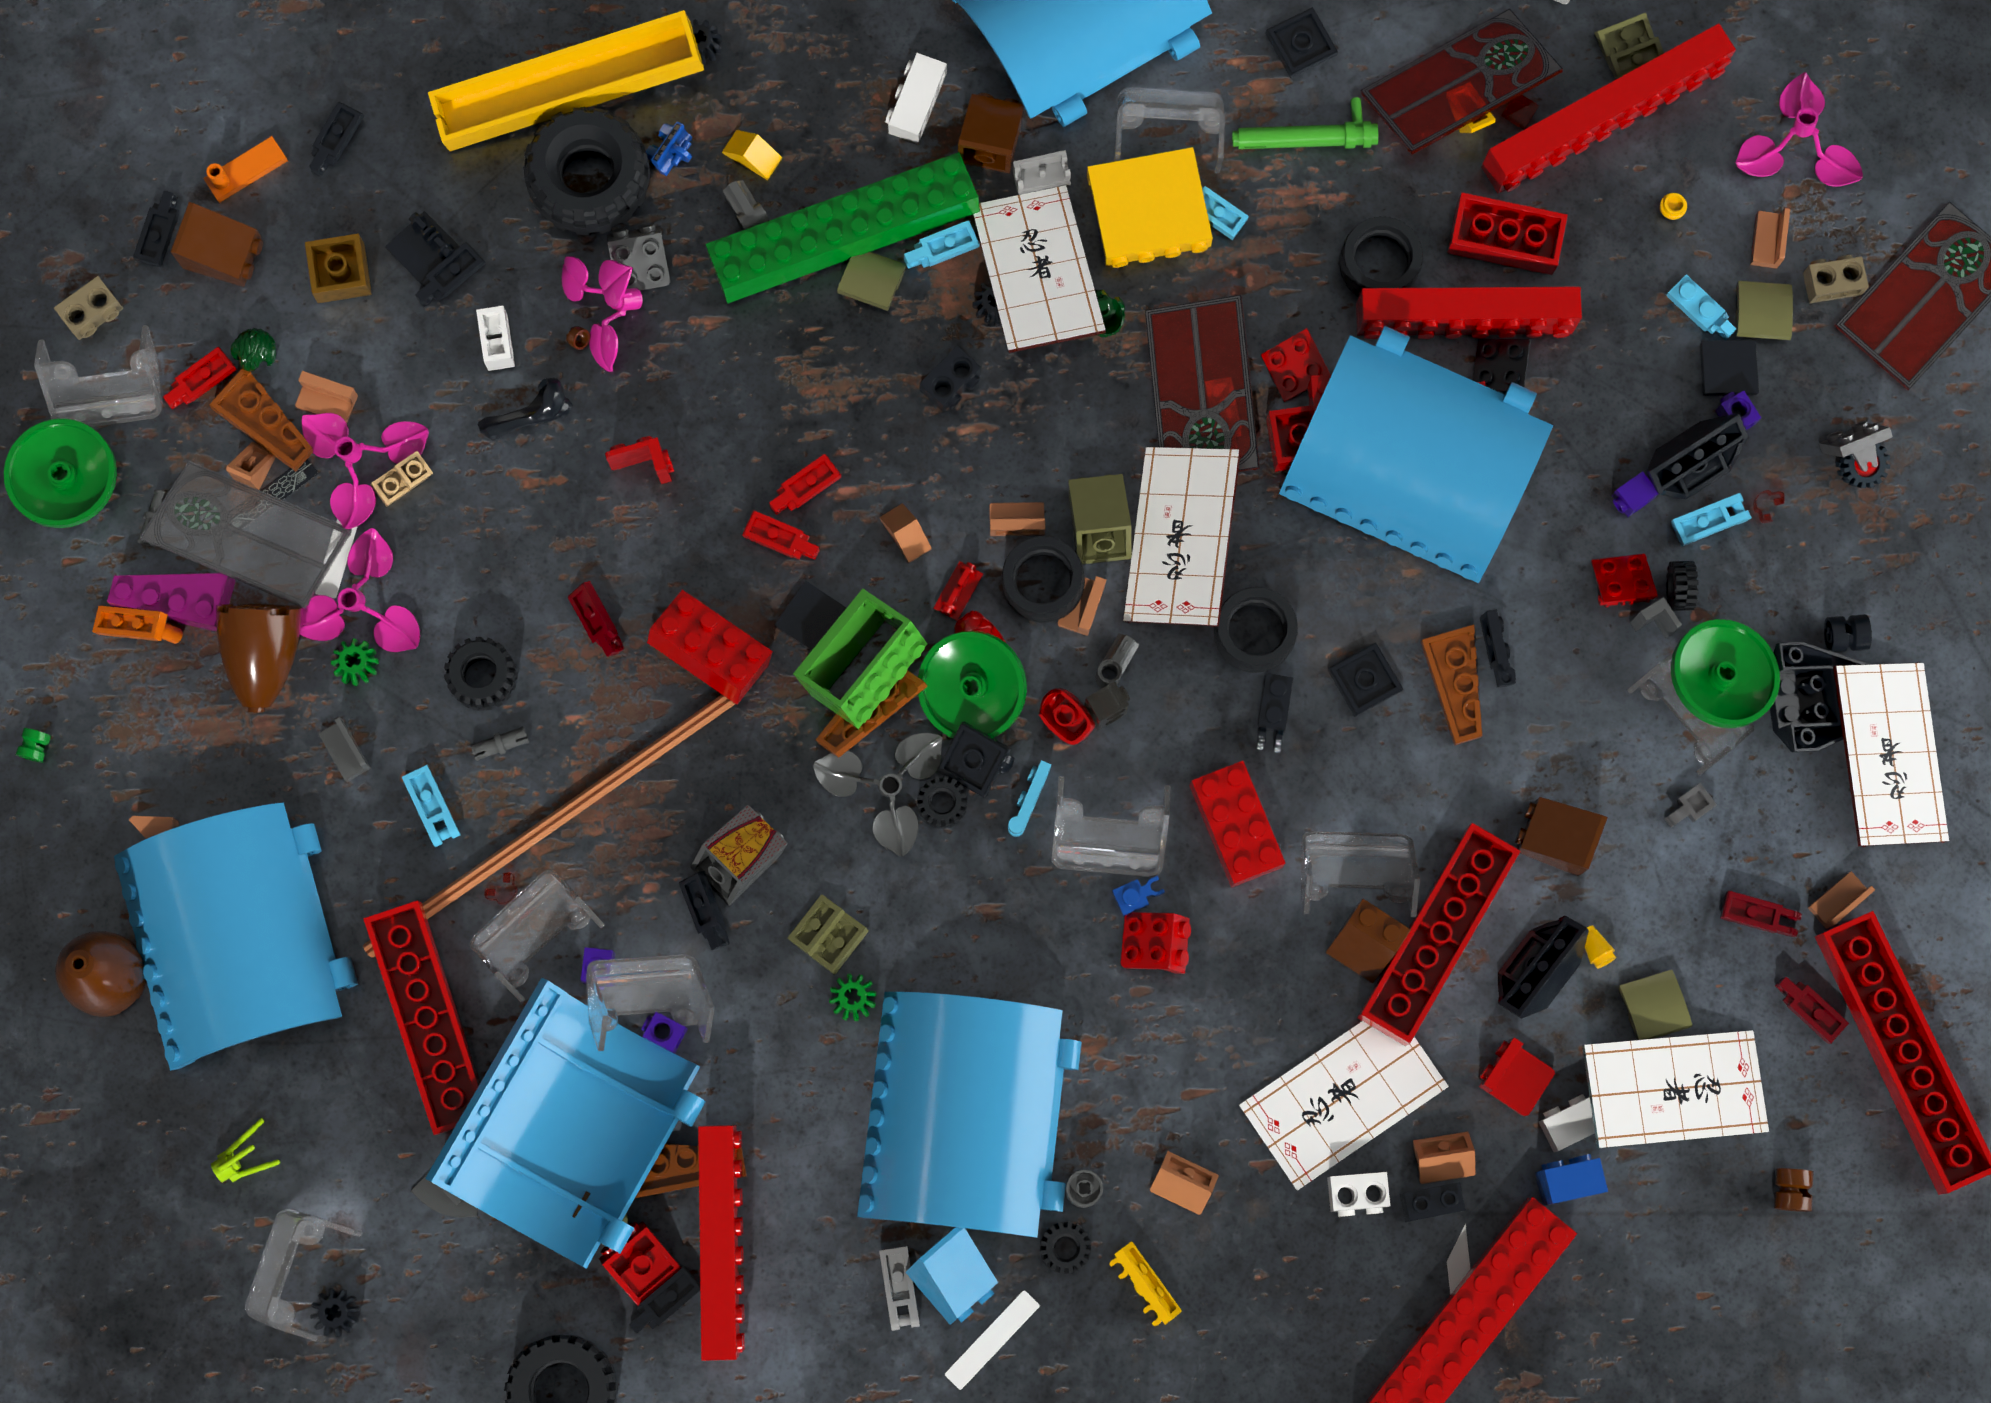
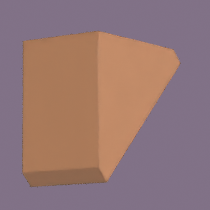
M251 442L227 465L226 471L235 481L259 491L276 457L259 444Z
M903 503L879 517L908 563L932 550L918 520Z
M132 816L129 819L146 839L176 828L179 825V821L173 817Z

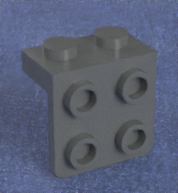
M654 223L640 225L637 230L628 231L627 228H619L613 230L612 234L607 235L611 260L633 267L626 289L638 288L639 290H646L669 285L670 276L663 245L661 225L655 226Z

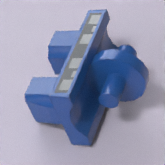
M677 121L674 126L663 124L658 135L663 140L660 147L653 144L649 145L646 150L648 160L664 176L669 174L673 166H678L681 160L689 162L692 158V155L687 151L691 146L690 140L692 136L684 129L685 126Z

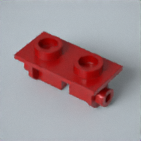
M959 561L933 609L958 621L983 573L976 570V566L972 563L967 562L965 564Z

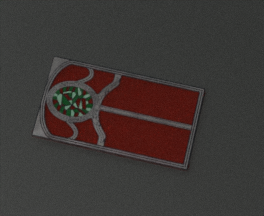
M1508 9L1361 89V94L1407 148L1408 152L1413 155L1562 73L1563 68L1514 12Z
M1949 201L1835 324V327L1904 388L1909 390L1991 301V237Z
M1234 295L1145 310L1158 447L1239 449L1236 472L1260 469L1242 296Z

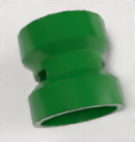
M24 728L21 735L23 742L22 745L18 746L15 755L43 763L45 757L44 748L49 744L51 735Z

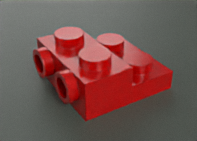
M643 1221L639 1225L636 1222L630 1224L635 1229L621 1254L604 1246L601 1250L602 1256L599 1258L601 1264L637 1306L681 1269L679 1263Z

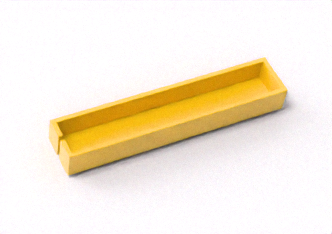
M685 10L436 89L428 92L433 113L437 118L436 123L441 141L449 151H453L550 120L552 116L560 112L566 114L572 112L573 108H588L705 69L690 20Z

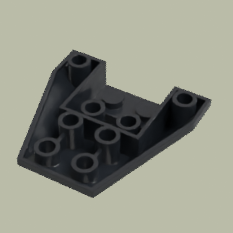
M1805 642L1777 643L1773 653L1779 666L1780 687L1776 700L1770 708L1774 733L1792 753L1816 752L1845 739L1846 732L1836 666L1871 664Z

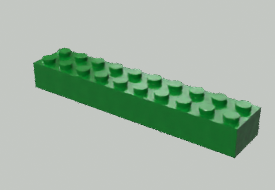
M958 152L706 244L728 304L849 260L852 256L874 251L980 212L979 198L962 157Z

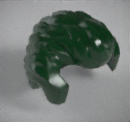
M1095 290L1105 330L1094 332L1093 334L1107 338L1120 331L1125 320V305L1120 297H1114L1115 299H1113L1105 290Z
M247 329L240 333L231 344V355L235 360L239 361L241 367L246 371H255L263 361L267 362V366H272L275 362L276 343L273 337L262 329Z

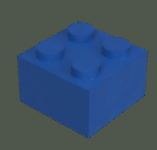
M1591 1154L1569 1159V1165H1564L1563 1160L1541 1165L1542 1171L1535 1172L1542 1205L1545 1206L1608 1192L1600 1158L1592 1159Z

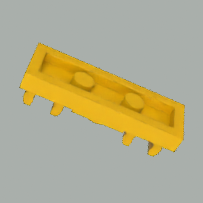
M1132 1241L1114 1254L1116 1257L1110 1261V1266L1112 1267L1116 1263H1120L1124 1267V1271L1118 1277L1123 1279L1130 1275L1137 1293L1150 1303L1143 1309V1312L1147 1313L1150 1310H1154L1157 1313L1158 1317L1152 1322L1153 1326H1157L1161 1322L1167 1324L1182 1312Z

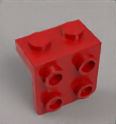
M642 437L635 444L628 446L618 444L612 446L610 451L605 453L611 470L653 460L661 484L672 481L670 473L674 472L673 464L668 450L662 449L658 437Z
M1131 912L1125 915L1121 966L1128 969H1161L1172 973L1185 974L1186 965L1189 961L1187 947L1188 938L1191 935L1190 918L1175 913Z
M1514 1037L1508 1040V1042L1503 1040L1495 1052L1498 1057L1494 1064H1488L1480 1075L1483 1081L1479 1087L1518 1114L1527 1116L1554 1077L1555 1071L1521 1048L1524 1043Z

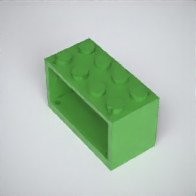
M862 589L793 675L813 698L859 729L863 723L871 718L872 712L879 703L888 697L890 690L896 682L905 676L907 669L913 661L921 656L927 642L911 620L865 589ZM885 621L897 629L841 700L833 696L829 691L831 686Z

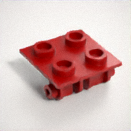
M1308 328L1261 354L1284 402L1306 391L1311 376L1330 375Z
M1645 553L1591 560L1601 594L1598 595L1600 606L1604 605L1607 608L1611 605H1618V602H1620L1621 606H1624L1626 601H1628L1629 605L1644 601L1649 603L1651 599L1658 598Z

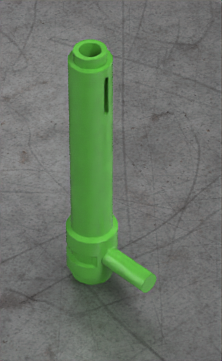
M1355 97L1350 100L1352 121L1344 122V124L1238 128L1237 131H1232L1233 147H1238V149L1344 146L1345 149H1352L1355 146L1371 148V145H1378V124L1371 123V121H1363L1361 99Z

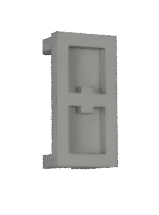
M1066 150L1014 161L1013 176L1018 195L1071 185V172L1067 165Z

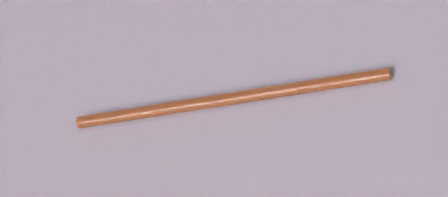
M721 694L422 903L426 918L429 919L734 706L735 703ZM369 940L363 945V948L368 956L375 957L371 941Z

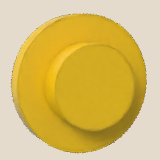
M1677 193L1665 195L1660 202L1661 213L1664 217L1671 220L1681 218L1687 210L1685 198Z

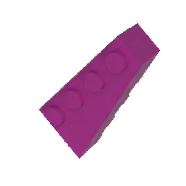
M222 573L119 575L113 578L107 603L112 607L160 611L168 614L166 621L217 632L216 605L230 603L236 580Z

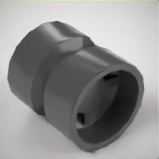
M1091 1170L1076 1171L1069 1177L1066 1183V1197L1072 1205L1078 1208L1093 1206L1099 1201L1103 1193V1184L1100 1177Z

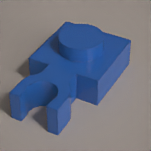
M1158 876L1149 879L1147 884L1142 887L1137 879L1112 890L1123 917L1149 906L1147 897H1158L1165 893L1164 889L1157 892L1151 889V884L1159 881Z

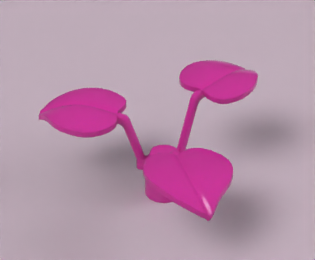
M1806 72L1793 79L1781 94L1779 100L1781 112L1788 118H1795L1790 132L1780 145L1775 148L1774 142L1766 136L1757 135L1750 137L1742 144L1735 162L1740 170L1749 175L1757 177L1771 176L1777 173L1783 166L1784 159L1778 152L1784 148L1794 134L1802 138L1813 135L1817 156L1821 158L1815 165V173L1821 182L1828 186L1840 187L1858 182L1863 178L1862 168L1858 160L1848 149L1839 145H1831L1824 154L1822 153L1818 137L1819 130L1815 127L1818 116L1825 107V99L1820 89L1811 81Z
M574 256L565 257L562 268V287L567 298L571 301H580L583 298L584 291L603 294L607 305L617 310L616 313L602 320L601 325L593 324L589 341L590 350L596 362L606 371L613 372V364L618 352V337L614 328L608 325V323L620 316H625L628 310L640 309L643 301L642 294L638 288L626 289L633 267L623 265L615 260H605L599 270V284L602 289L591 288L586 285L588 271L584 263Z
M322 413L302 416L303 435L313 448V453L321 458H331L336 454L345 461V466L348 468L353 479V485L343 483L337 486L330 498L332 512L345 529H352L366 521L372 514L376 504L374 489L367 484L359 485V480L352 466L353 463L360 460L362 450L381 453L388 452L389 459L393 463L398 464L416 451L421 455L429 434L428 428L416 422H397L388 426L382 433L381 439L386 447L365 445L364 443L357 444L348 437V425L337 414Z
M370 528L355 541L349 551L347 560L350 572L357 576L364 575V577L358 583L353 584L352 588H345L339 593L338 605L333 598L317 595L313 597L306 609L302 608L300 635L317 641L332 640L338 637L344 630L345 622L340 616L344 609L352 612L362 610L381 620L374 627V638L382 649L389 652L416 649L420 642V629L414 615L402 606L393 605L387 609L385 616L365 606V596L359 591V588L369 580V575L375 578L382 577L387 574L393 564V553L390 546L376 529Z

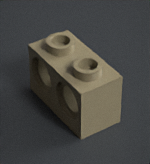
M1844 255L1838 257L1836 261L1827 262L1826 259L1815 260L1803 272L1809 304L1860 296L1869 288L1862 257L1853 258L1852 255ZM1843 271L1850 272L1853 275V280L1847 279ZM1817 275L1824 276L1827 284L1820 283Z
M99 276L54 307L55 311L78 340L93 335L97 327L104 322L114 320L119 315V311L124 309ZM107 298L103 306L96 307L99 299ZM78 314H84L81 322L74 323V318Z

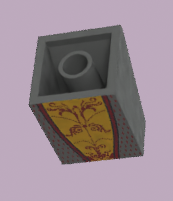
M747 805L702 844L690 868L695 873L705 871L711 888L730 906L782 854L788 843L778 830L773 829L764 820L760 812L753 810Z

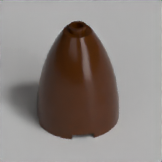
M274 604L216 605L217 637L222 663L236 697L243 707H248V712H265V708L271 707L280 694L292 668L298 647L301 607L289 609L288 605Z
M95 931L79 935L64 946L56 961L55 975L61 993L71 1005L89 1015L109 1017L120 1014L130 1007L137 998H140L146 985V979L143 975L144 962L141 954L136 949V945L128 938L116 933Z

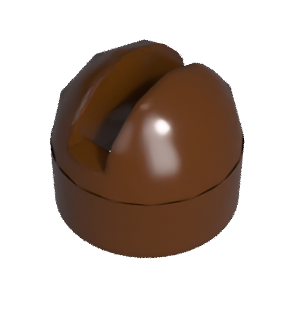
M574 326L566 334V340L570 346L577 350H582L590 341V333L582 327Z

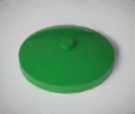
M52 419L36 424L26 430L12 445L4 466V484L14 506L31 521L51 528L73 527L93 518L109 501L117 479L115 457L105 439L90 426L71 419Z
M1725 619L1703 622L1692 628L1681 638L1672 655L1671 678L1677 696L1694 716L1710 725L1721 728H1738L1749 725L1762 717L1776 700L1780 687V672L1776 657L1767 642L1757 632L1744 624Z
M963 631L945 637L929 650L919 669L918 678L927 685L918 694L921 707L930 722L939 731L951 738H954L959 726L964 721L994 738L1013 725L1024 707L1027 681L1022 663L1008 644L989 633Z

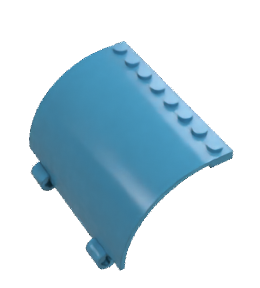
M952 0L966 11L987 39L1012 81L1028 117L1031 119L1052 107L1053 113L1062 127L1087 114V109L1082 101L1084 98L1168 50L1172 58L1178 61L1199 49V40L1190 26L1212 14L1207 0Z
M1384 326L1376 346L1350 335L1279 494L1316 512L1354 527L1365 534L1383 540L1392 546L1430 561L1441 568L1479 583L1516 511L1553 428V425L1528 414L1537 393L1511 382L1504 395L1407 352L1404 349L1410 336L1387 326Z
M284 802L236 810L191 822L147 838L114 856L115 869L119 875L122 895L129 913V922L136 939V949L141 954L144 962L143 975L147 981L150 1001L155 1011L158 1023L157 1028L161 1034L165 1058L168 1061L170 1071L183 1068L208 1054L251 1039L302 1025L340 1018L342 1014L335 991L349 989L358 985L351 957L335 958L308 857L322 851L315 824H304L291 829Z
M541 978L425 1179L587 1269L600 1244L621 1254L635 1229L622 1221L677 1122L681 1121L692 1127L706 1103L702 1098L687 1091L700 1066L628 1030L575 999L550 981ZM587 1191L591 1194L585 1202L582 1198ZM578 1205L582 1206L576 1217H572Z
M884 992L857 1217L1037 1237L1040 1210L1063 1212L1066 1183L1052 1181L1064 1069L1079 1070L1082 1044L1081 1041L1060 1039L1063 1010L980 997L920 992Z

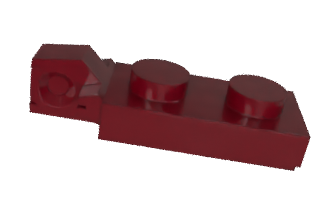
M583 582L568 595V599L592 643H597L602 647L607 657L617 655L624 650V646L620 637L617 636L616 627L591 582Z
M1787 977L1781 978L1775 985L1785 996L1782 1001L1827 1044H1831L1849 1024L1845 1018L1808 985H1804L1801 982L1795 985Z

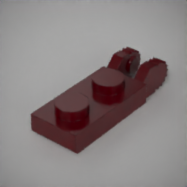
M1727 891L1720 919L1770 933L1797 937L1798 930L1793 927L1780 925L1779 920L1780 916L1793 921L1801 920L1802 914L1783 908V905Z

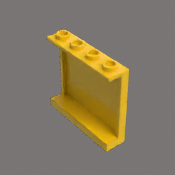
M1193 147L1087 167L1088 184L1092 190L1105 253V266L1112 265L1114 268L1128 265V262L1139 260L1140 263L1153 261L1155 257L1165 255L1166 258H1173L1181 255V252L1192 250V253H1200L1211 247L1213 237Z

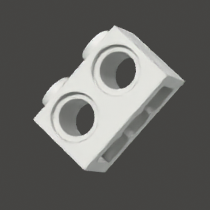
M504 306L476 310L483 359L488 371L515 367L508 315Z
M1387 1172L1330 1176L1327 1178L1330 1211H1338V1217L1354 1216L1355 1210L1366 1209V1214L1384 1213V1207H1390ZM1369 1186H1375L1380 1191V1197L1376 1202L1370 1201L1366 1196V1190ZM1341 1188L1350 1190L1352 1194L1350 1203L1343 1204L1339 1201L1338 1192Z

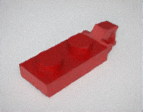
M216 347L175 378L176 381L171 384L173 390L164 395L163 398L172 410L183 402L187 405L194 402L237 369L222 349Z
M823 454L781 484V487L777 490L779 496L769 502L770 508L776 515L787 507L791 511L799 508L839 480L841 474L827 455Z
M754 510L742 534L746 539L799 560L801 555L816 560L820 551L819 546L808 542L810 537L804 534L802 530Z

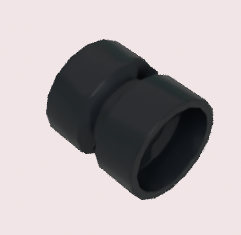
M1866 614L1851 615L1847 620L1843 616L1827 617L1824 622V640L1827 650L1845 652L1848 647L1852 651L1869 650L1872 643V628L1869 617Z

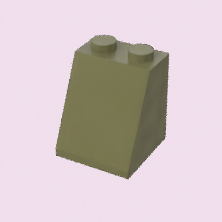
M1109 474L1089 478L1081 477L1068 480L1075 552L1082 564L1131 559V520L1123 474Z

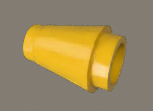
M1591 925L1587 927L1589 932L1585 950L1590 964H1594L1599 969L1616 959L1613 953L1615 949Z

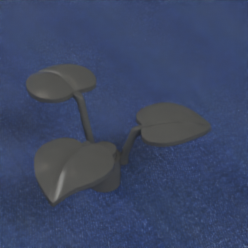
M919 733L902 740L896 747L894 757L903 767L896 775L887 774L879 780L858 777L862 772V763L857 755L850 751H847L839 758L830 753L815 761L813 764L814 772L819 783L828 792L839 797L854 794L857 782L878 785L879 792L883 796L889 797L890 811H881L875 817L872 825L874 837L883 847L903 857L914 845L919 825L917 816L910 807L902 806L895 810V795L902 788L900 778L906 771H908L912 778L919 780L933 776L941 763L942 737L932 733Z

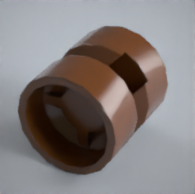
M1777 1168L1775 1184L1779 1187V1191L1775 1192L1774 1209L1811 1212L1813 1196L1808 1191L1813 1187L1814 1171Z

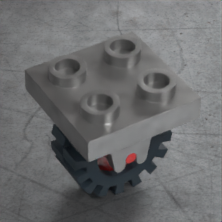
M1867 421L1852 425V430L1845 433L1843 431L1827 435V440L1819 443L1822 453L1840 458V462H1835V466L1840 467L1837 473L1839 476H1843L1841 480L1849 483L1848 485L1859 488L1875 487L1874 484L1883 482L1880 479L1881 477L1886 478L1888 475L1884 471L1885 468L1890 469L1891 464H1886V460L1891 459L1890 455L1885 454L1888 450L1880 446V442L1893 437L1890 427L1881 426L1878 423L1869 424Z

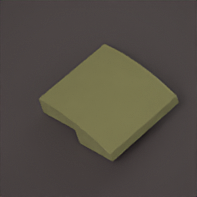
M1646 12L1594 32L1607 64L1616 79L1664 54L1659 37H1654Z
M873 252L852 256L839 283L837 293L888 311L907 265Z
M1738 281L1736 286V336L1791 340L1793 325L1792 285Z
M821 894L787 939L835 975L869 930Z
M1673 970L1619 985V992L1628 1010L1629 1022L1637 1040L1654 1039L1692 1027L1691 1018Z

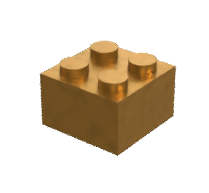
M359 233L305 242L311 290L317 303L372 295L365 245Z

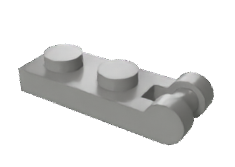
M908 1246L879 1251L891 1330H900L901 1326L911 1325V1328L919 1327L914 1284L905 1273L911 1267ZM908 1305L909 1314L898 1315L897 1307Z

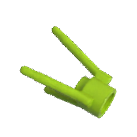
M260 1118L224 1152L217 1155L218 1159L211 1163L214 1174L221 1182L228 1179L235 1182L241 1177L280 1164V1160L277 1159L238 1172L241 1168L239 1160L253 1151L255 1146L250 1145L236 1155L232 1152L264 1123L265 1120L263 1118Z

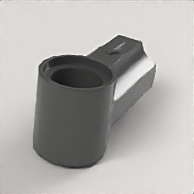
M743 180L734 181L723 190V194L735 212L736 220L742 230L770 221L760 203H756Z
M1118 634L1104 660L1098 666L1095 678L1099 687L1111 690L1119 684L1120 678L1139 648V644L1127 635ZM1112 670L1116 677L1112 680L1105 679L1102 671Z

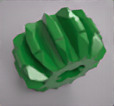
M353 638L351 646H348L345 641L341 642L344 650L341 652L335 649L333 653L339 658L331 660V665L337 667L333 672L336 677L342 676L341 681L344 684L351 680L354 686H358L359 678L368 683L369 678L366 675L368 673L376 675L377 673L371 667L379 664V660L373 657L377 651L374 648L368 649L369 643L365 640L359 645L358 640ZM352 659H353V660L359 659L360 664H359V665H356V664L351 665V664H350V661H351Z
M850 973L847 974V984L841 978L836 980L841 989L831 987L830 992L838 995V997L830 998L829 1003H840L833 1012L839 1014L844 1009L843 1020L847 1021L850 1013H853L854 1021L857 1022L859 1021L857 1012L861 1011L865 1017H868L869 1012L864 1007L875 1008L876 1003L867 1000V998H874L877 996L876 991L866 992L871 988L872 982L868 981L862 986L863 975L859 974L856 982H853V977ZM851 991H857L860 1001L858 1003L854 1001V1005L849 1004L848 998L845 997L848 992L852 994Z

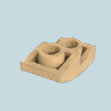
M416 451L395 465L393 469L373 481L371 486L386 507H388L430 477L433 472L419 452Z

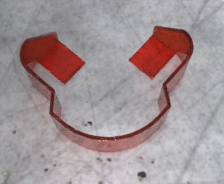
M1765 490L1759 494L1767 493L1769 496L1780 495L1781 498L1773 499L1775 506L1784 504L1785 495L1781 491L1771 492L1770 490ZM1757 496L1753 502L1754 511L1758 513L1762 523L1772 522L1770 513L1764 514L1763 518L1762 511L1757 508Z
M510 872L503 873V883H510V875L513 874ZM513 875L512 885L515 887V876ZM515 887L516 890L513 898L504 903H499L497 899L487 898V896H495V889L486 888L484 896L487 900L497 901L500 905H506L516 898L518 888Z

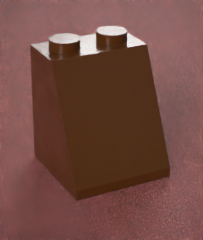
M987 93L971 94L958 142V152L964 164L1010 174L1024 115V105L1011 98L1004 100L995 99Z
M189 202L171 253L185 270L244 287L246 281L250 280L253 275V261L255 256L259 255L262 250L263 240L257 229Z
M1539 797L1534 803H1529L1524 816L1528 819L1525 829H1519L1515 843L1519 844L1517 849L1521 851L1520 854L1580 876L1590 867L1608 817Z
M1362 899L1355 906L1325 953L1373 984L1396 954L1411 929L1365 899Z

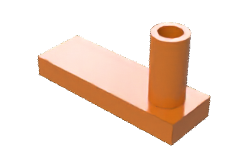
M271 136L222 167L217 163L210 164L206 170L207 176L203 179L217 201L221 203L288 160Z
M98 606L92 630L93 633L98 635L161 641L163 639L173 644L180 642L183 636L180 628L166 623L168 614L160 611Z

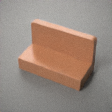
M1784 208L1780 214L1765 211L1757 212L1750 265L1777 269L1783 262L1786 252L1790 208Z
M302 371L298 380L302 385V389L295 404L296 408L315 415L334 413L341 416L348 423L358 397L354 388Z
M1044 503L990 504V536L1045 535Z
M1096 576L1095 581L1085 578L1083 595L1078 605L1072 612L1058 620V626L1088 636L1107 579Z
M1851 871L1812 903L1808 909L1827 929L1837 924L1872 894L1875 889L1873 886L1866 888Z
M1469 1132L1413 1140V1150L1418 1162L1419 1181L1421 1184L1469 1177L1476 1174L1475 1149Z
M1167 1151L1151 1185L1150 1192L1200 1215L1213 1192L1219 1175Z

